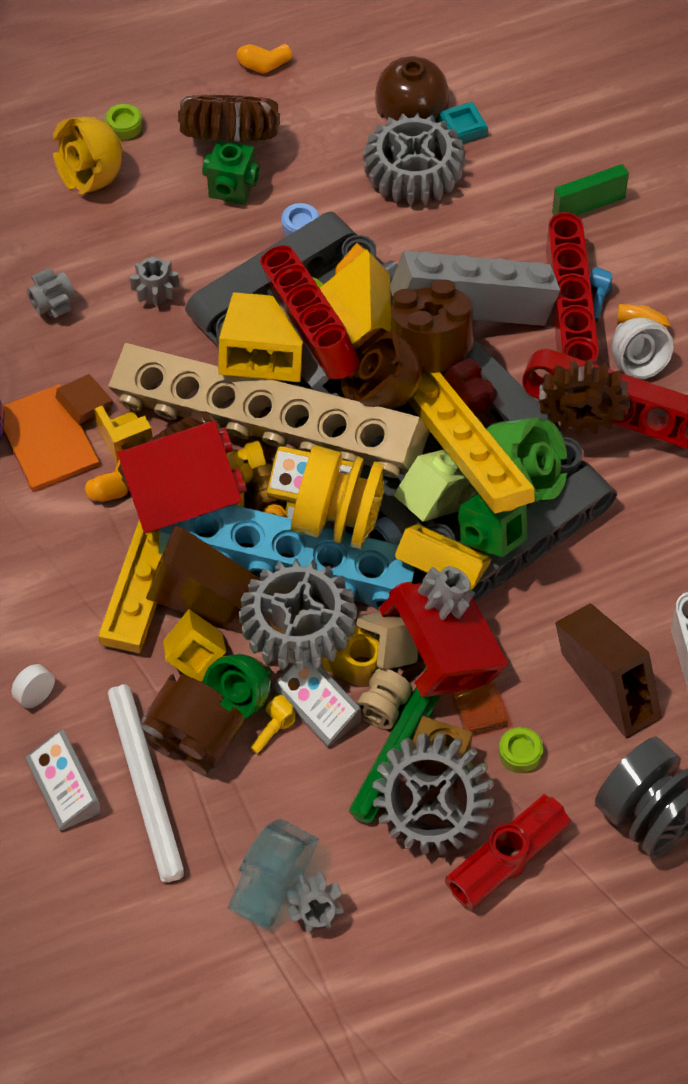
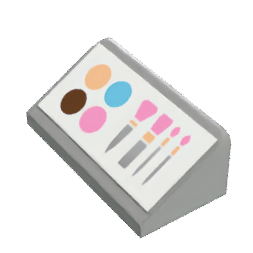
M311 662L304 663V668L299 672L295 667V663H293L272 686L277 695H284L293 705L296 715L327 748L361 724L360 707L321 666L317 670Z
M64 729L55 733L25 757L60 831L101 814L98 798Z

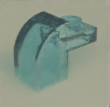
M281 818L267 825L251 845L238 870L242 875L228 908L266 929L273 926L285 899L286 891L290 885L299 881V875L302 874L304 876L319 838Z

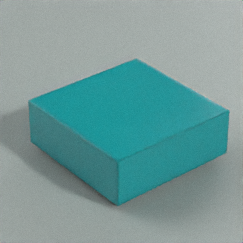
M473 101L439 113V122L446 121L448 129H456L458 139L462 140V144L488 135V126Z

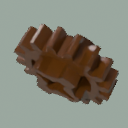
M572 360L570 361V368L566 370L557 365L554 367V375L545 374L544 384L539 387L541 414H548L547 420L552 423L559 421L560 430L562 431L572 427L575 428L576 434L581 435L584 428H589L593 434L598 433V426L601 425L612 429L613 419L622 421L624 419V411L629 410L628 382L621 381V372L619 370L608 373V364L606 363L596 368L593 367L592 360H587L584 366H578Z

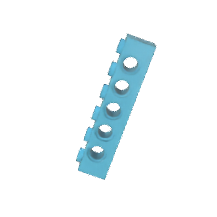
M236 505L160 529L159 554L163 553L172 530L176 525L192 533L259 578L263 568L272 573L276 572L275 566L278 561L285 568L292 567V563L297 558L301 567H307L314 559L318 571L326 568L321 565L322 563H331L336 566L331 568L333 578L343 576L346 582V589H351L353 592L354 601L371 605L377 610L389 598V592L395 586L404 582H412L415 570L414 566L395 557L398 548L396 544L366 538L360 550L350 547L353 536L351 533L345 532L343 540L339 544L334 542V529L324 527L322 533L317 538L290 530L292 519ZM208 533L213 536L205 538L199 536L198 534ZM249 543L252 544L254 547L245 548L240 546L239 544ZM290 553L295 557L286 558L281 556L280 554ZM363 573H371V574H374V575L377 576V577H376V578H368V577H365V576L362 575V574H363Z

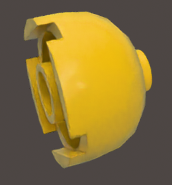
M89 116L68 118L57 124L52 141L58 140L59 152L53 153V159L58 175L65 186L70 190L75 189L76 186L79 190L78 194H86L109 185L120 171L123 155L122 142L111 126L101 119Z

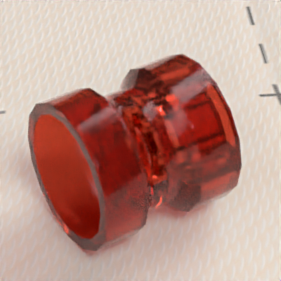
M471 358L454 365L443 377L475 415L491 405L497 398L498 392L491 381L483 379L481 367L475 359Z

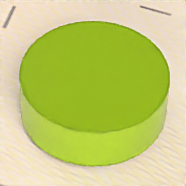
M118 104L111 107L105 114V122L111 126L120 140L133 139L142 131L141 112L133 105Z
M525 727L512 728L501 737L498 752L499 759L503 766L512 772H530L541 762L543 754L542 740L531 729Z

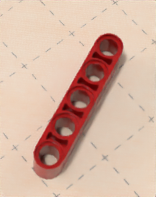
M568 212L557 213L549 220L546 244L547 264H551L560 288V293L552 308L557 352L584 361L592 360V363L597 365L599 349L583 223L575 214Z
M280 245L266 251L261 256L260 264L270 287L324 374L331 379H342L354 373L360 361L346 327L293 248L287 245Z
M550 349L537 350L531 355L522 377L524 390L529 395L539 399V387L544 384V378L539 376L535 370L542 369L554 375V367L557 365L566 370L570 368V361L572 360L578 366H584L586 361ZM593 364V367L598 368L599 365ZM608 369V373L614 372V370ZM621 373V381L628 382L629 410L624 411V419L622 421L613 419V424L688 449V395ZM655 408L662 409L668 415L656 416L650 410Z

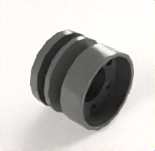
M657 736L645 740L634 748L610 773L595 797V806L615 825L620 827L635 819L629 831V838L636 843L643 841L642 850L652 858L663 855L688 835V769L675 775L680 766L681 757Z

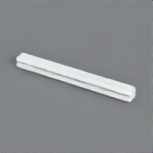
M126 684L112 687L108 691L109 701L160 879L165 883L179 880L184 876L183 865L131 688Z

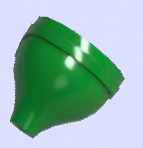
M244 654L223 656L207 668L204 675V684L224 696L220 705L230 712L233 706H235L241 712L244 719H247L266 703L271 691L270 678L272 677V670L268 665L261 663L252 656Z

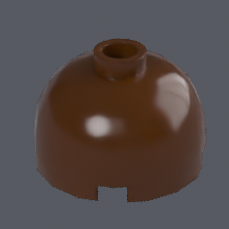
M408 56L392 61L380 74L376 86L375 104L377 113L381 118L383 114L386 118L389 117L396 121L399 120L402 113L407 118H414L417 112L422 119H427L431 115H433L434 120L438 119L439 113L447 110L449 105V91L445 75L434 62L426 58Z
M376 328L364 335L354 346L360 361L358 368L351 375L341 379V390L345 398L358 401L365 406L382 407L394 411L407 404L417 394L423 373L422 360L415 346L406 337L390 329L391 331H386L383 328Z

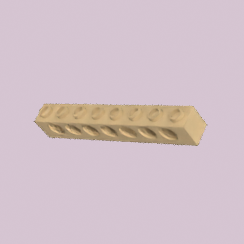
M128 343L124 344L108 385L120 398L118 402L132 410L141 411L143 406L154 409L157 415L170 420H176L178 416L185 418L199 411H207L213 419L217 420L221 427H226L229 434L238 438L248 439L249 435L261 437L263 442L276 448L279 446L286 447V444L299 447V450L311 452L313 446L317 445L341 452L342 460L354 462L357 457L364 458V465L371 467L374 461L385 464L383 475L390 478H398L399 474H407L417 456L422 455L430 433L418 416L382 407L365 406L355 400L271 379L218 375V366ZM163 380L158 388L152 390L156 382ZM199 389L194 397L187 399L193 390ZM235 398L229 407L223 409V405L227 400ZM272 407L268 415L259 418L260 413L265 408ZM309 416L307 422L303 426L295 428V425L298 422V420H300L303 417ZM346 426L343 434L338 437H332L337 428ZM384 435L383 441L378 446L369 447L375 437Z

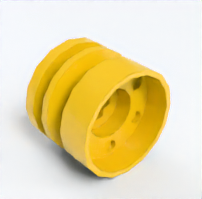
M314 445L300 484L290 530L318 538L326 522H334V542L341 544L347 526L352 527L354 532L350 547L361 550L364 541L375 527L385 490L383 481L385 464L374 461L368 479L361 478L364 458L357 457L349 474L341 472V452Z

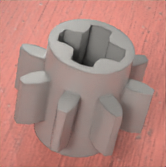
M151 256V258L135 264L136 275L129 277L131 290L137 291L139 302L145 301L158 306L168 299H174L173 288L179 286L178 272H172L170 260L164 261Z
M47 268L31 276L35 285L27 288V295L33 308L39 315L47 312L50 318H57L71 311L67 302L75 299V292L64 272L55 275L53 269L49 270Z
M447 566L441 572L432 567L418 589V593L428 597L429 601L426 603L425 608L431 609L434 607L439 610L441 620H444L450 612L454 617L461 618L469 607L468 603L475 595V592L469 590L470 581L466 574L451 566Z
M319 872L316 877L305 878L302 874L299 875V883L295 890L286 891L288 901L293 904L288 909L291 921H298L302 918L307 932H310L313 927L324 926L330 929V922L334 915L343 914L344 912L341 902L337 900L342 894L339 884L336 882L327 886L323 872ZM317 899L318 903L313 905L311 901Z

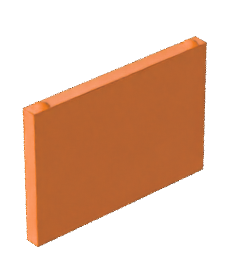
M60 384L2 405L5 412L3 432L32 492L100 466L99 457L95 454L81 425L73 419L55 398L57 388L61 387Z

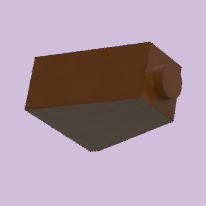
M175 525L158 562L146 599L183 613L190 609L205 621L242 634V623L239 621V611L242 608L241 598L243 593L249 592L248 585L251 579L260 581L261 579L192 533Z
M591 603L555 622L563 657L625 737L662 718L649 651Z

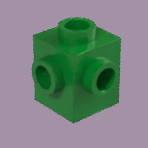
M228 141L216 142L212 154H206L202 168L203 176H207L209 198L242 205L246 204L252 186H256L260 172V165L255 163L254 147Z
M477 493L459 506L458 521L460 524L461 544L479 549L480 552L504 557L527 540L526 505L517 507L512 511L494 514L479 493Z

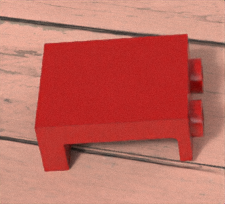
M215 420L117 452L144 535L242 502L240 494L247 492L240 469L231 470L226 454L233 452V448L226 427L218 429Z
M404 582L395 586L389 592V598L380 606L379 611L382 617L401 616L428 668L414 682L421 697L486 688L509 665L474 598L468 603L469 607L461 618L454 617L450 612L444 620H441L439 610L434 607L431 609L425 608L426 603L429 601L428 597L418 593L422 583L412 584V582Z

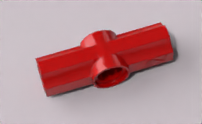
M543 794L510 823L497 826L490 834L489 841L446 876V885L451 890L452 895L463 906H467L471 910L474 909L507 879L516 878L521 875L526 869L527 862L570 826L571 819L566 814L564 807L553 796L549 797ZM506 846L513 847L518 851V854L506 856L500 853L498 849Z

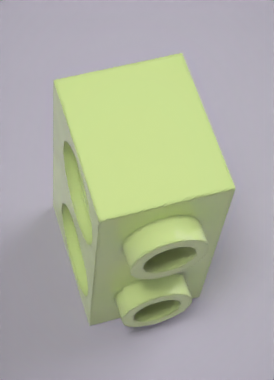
M440 450L417 456L394 496L424 522L458 512L459 506L475 496L477 491L447 452Z

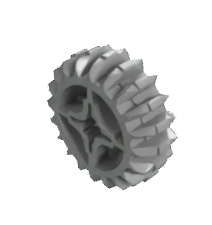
M418 112L414 118H407L402 113L398 121L388 117L385 126L377 125L374 134H369L365 150L363 151L364 172L366 178L370 179L372 189H379L382 198L392 195L395 204L401 199H406L410 207L414 200H421L426 205L430 197L440 201L443 192L452 193L455 184L460 182L462 171L465 167L464 146L462 140L458 139L456 129H448L446 121L435 123L433 115L427 119H422ZM435 154L441 159V161L435 158ZM387 157L393 160V164L387 160Z
M297 558L292 563V567L285 568L278 561L275 566L276 572L272 573L263 568L260 573L261 581L251 579L248 585L249 592L243 593L241 598L242 608L239 611L243 638H245V641H250V649L253 651V654L262 652L266 665L277 658L278 666L282 671L289 663H295L296 669L301 672L304 668V663L311 662L318 670L321 665V657L333 662L336 658V649L346 650L348 637H353L355 632L354 621L357 618V607L353 604V592L351 589H346V582L343 576L333 578V571L330 566L318 571L314 559L307 567H301ZM311 596L323 601L330 608V610L325 609L324 604L314 601L311 598ZM265 620L272 621L273 625L282 628L285 634L274 630Z
M421 733L417 736V746L410 738L404 739L400 743L402 752L392 748L387 753L390 763L382 762L377 768V771L384 778L376 779L373 782L372 788L378 792L385 793V795L374 799L373 806L377 808L386 807L387 809L379 817V823L386 824L392 820L395 827L389 833L390 838H396L403 832L407 835L404 847L410 849L417 840L421 841L420 849L422 854H428L431 851L433 842H435L440 854L448 852L450 842L457 849L463 848L466 844L465 836L475 839L480 833L476 824L485 825L490 818L482 809L491 808L494 804V798L482 794V792H486L494 786L493 780H480L479 778L488 769L487 764L480 763L474 767L470 761L476 756V749L471 748L463 755L459 752L462 740L456 738L447 747L444 733H438L435 736L433 745L427 733ZM435 760L448 765L449 768L442 773L436 774L431 773L424 767L419 769L413 762ZM402 775L408 780L406 785L413 794V803L408 810L402 801L400 793ZM459 776L464 783L467 793L465 813L458 807L460 802L453 793V784ZM443 780H446V784L440 789L438 797L434 801L429 800L422 807L420 804L427 797L426 794L433 785L437 787ZM430 813L435 814L443 821L448 819L452 824L447 826H431L420 822L418 818Z

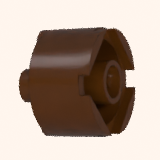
M445 279L434 281L431 287L414 290L401 289L394 293L391 306L392 330L406 337L415 346L422 360L424 372H444L461 366L467 360L469 351L472 352L474 348L473 305L469 297L455 289V284L452 281Z
M174 674L168 677L141 719V726L151 735L147 742L153 749L166 756H169L174 751L186 758L184 762L189 768L199 774L207 775L210 769L215 768L242 727L244 717L235 706L229 712L220 705L224 696L208 685L185 675H181L176 681Z

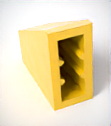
M366 249L320 287V290L346 327L353 346L364 335L376 328H383L386 331H391L390 329H392L390 274Z
M233 292L219 336L218 375L293 382L301 381L303 342L274 296Z

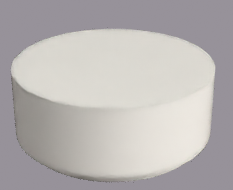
M41 664L26 667L13 682L12 697L25 708L29 709L38 706L51 693L55 683L54 675Z

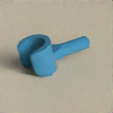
M597 266L590 274L591 289L596 291L593 301L595 322L599 321L603 301L611 292L613 277L611 272Z

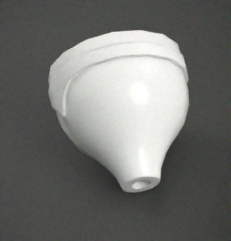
M633 318L620 323L616 327L611 342L612 356L617 367L624 374L638 379H647L662 371L670 361L674 349L673 338L666 327L649 318Z

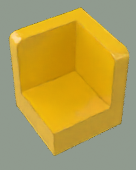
M103 406L94 408L97 429L116 464L119 459L117 452L144 444L153 437L151 426L145 416L138 418L135 412H129L110 420Z
M188 609L163 640L165 661L185 675L200 682L204 680L207 668L226 653L223 633L190 609Z

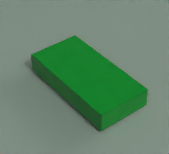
M621 164L555 187L552 214L568 212L580 215L626 198L629 172Z

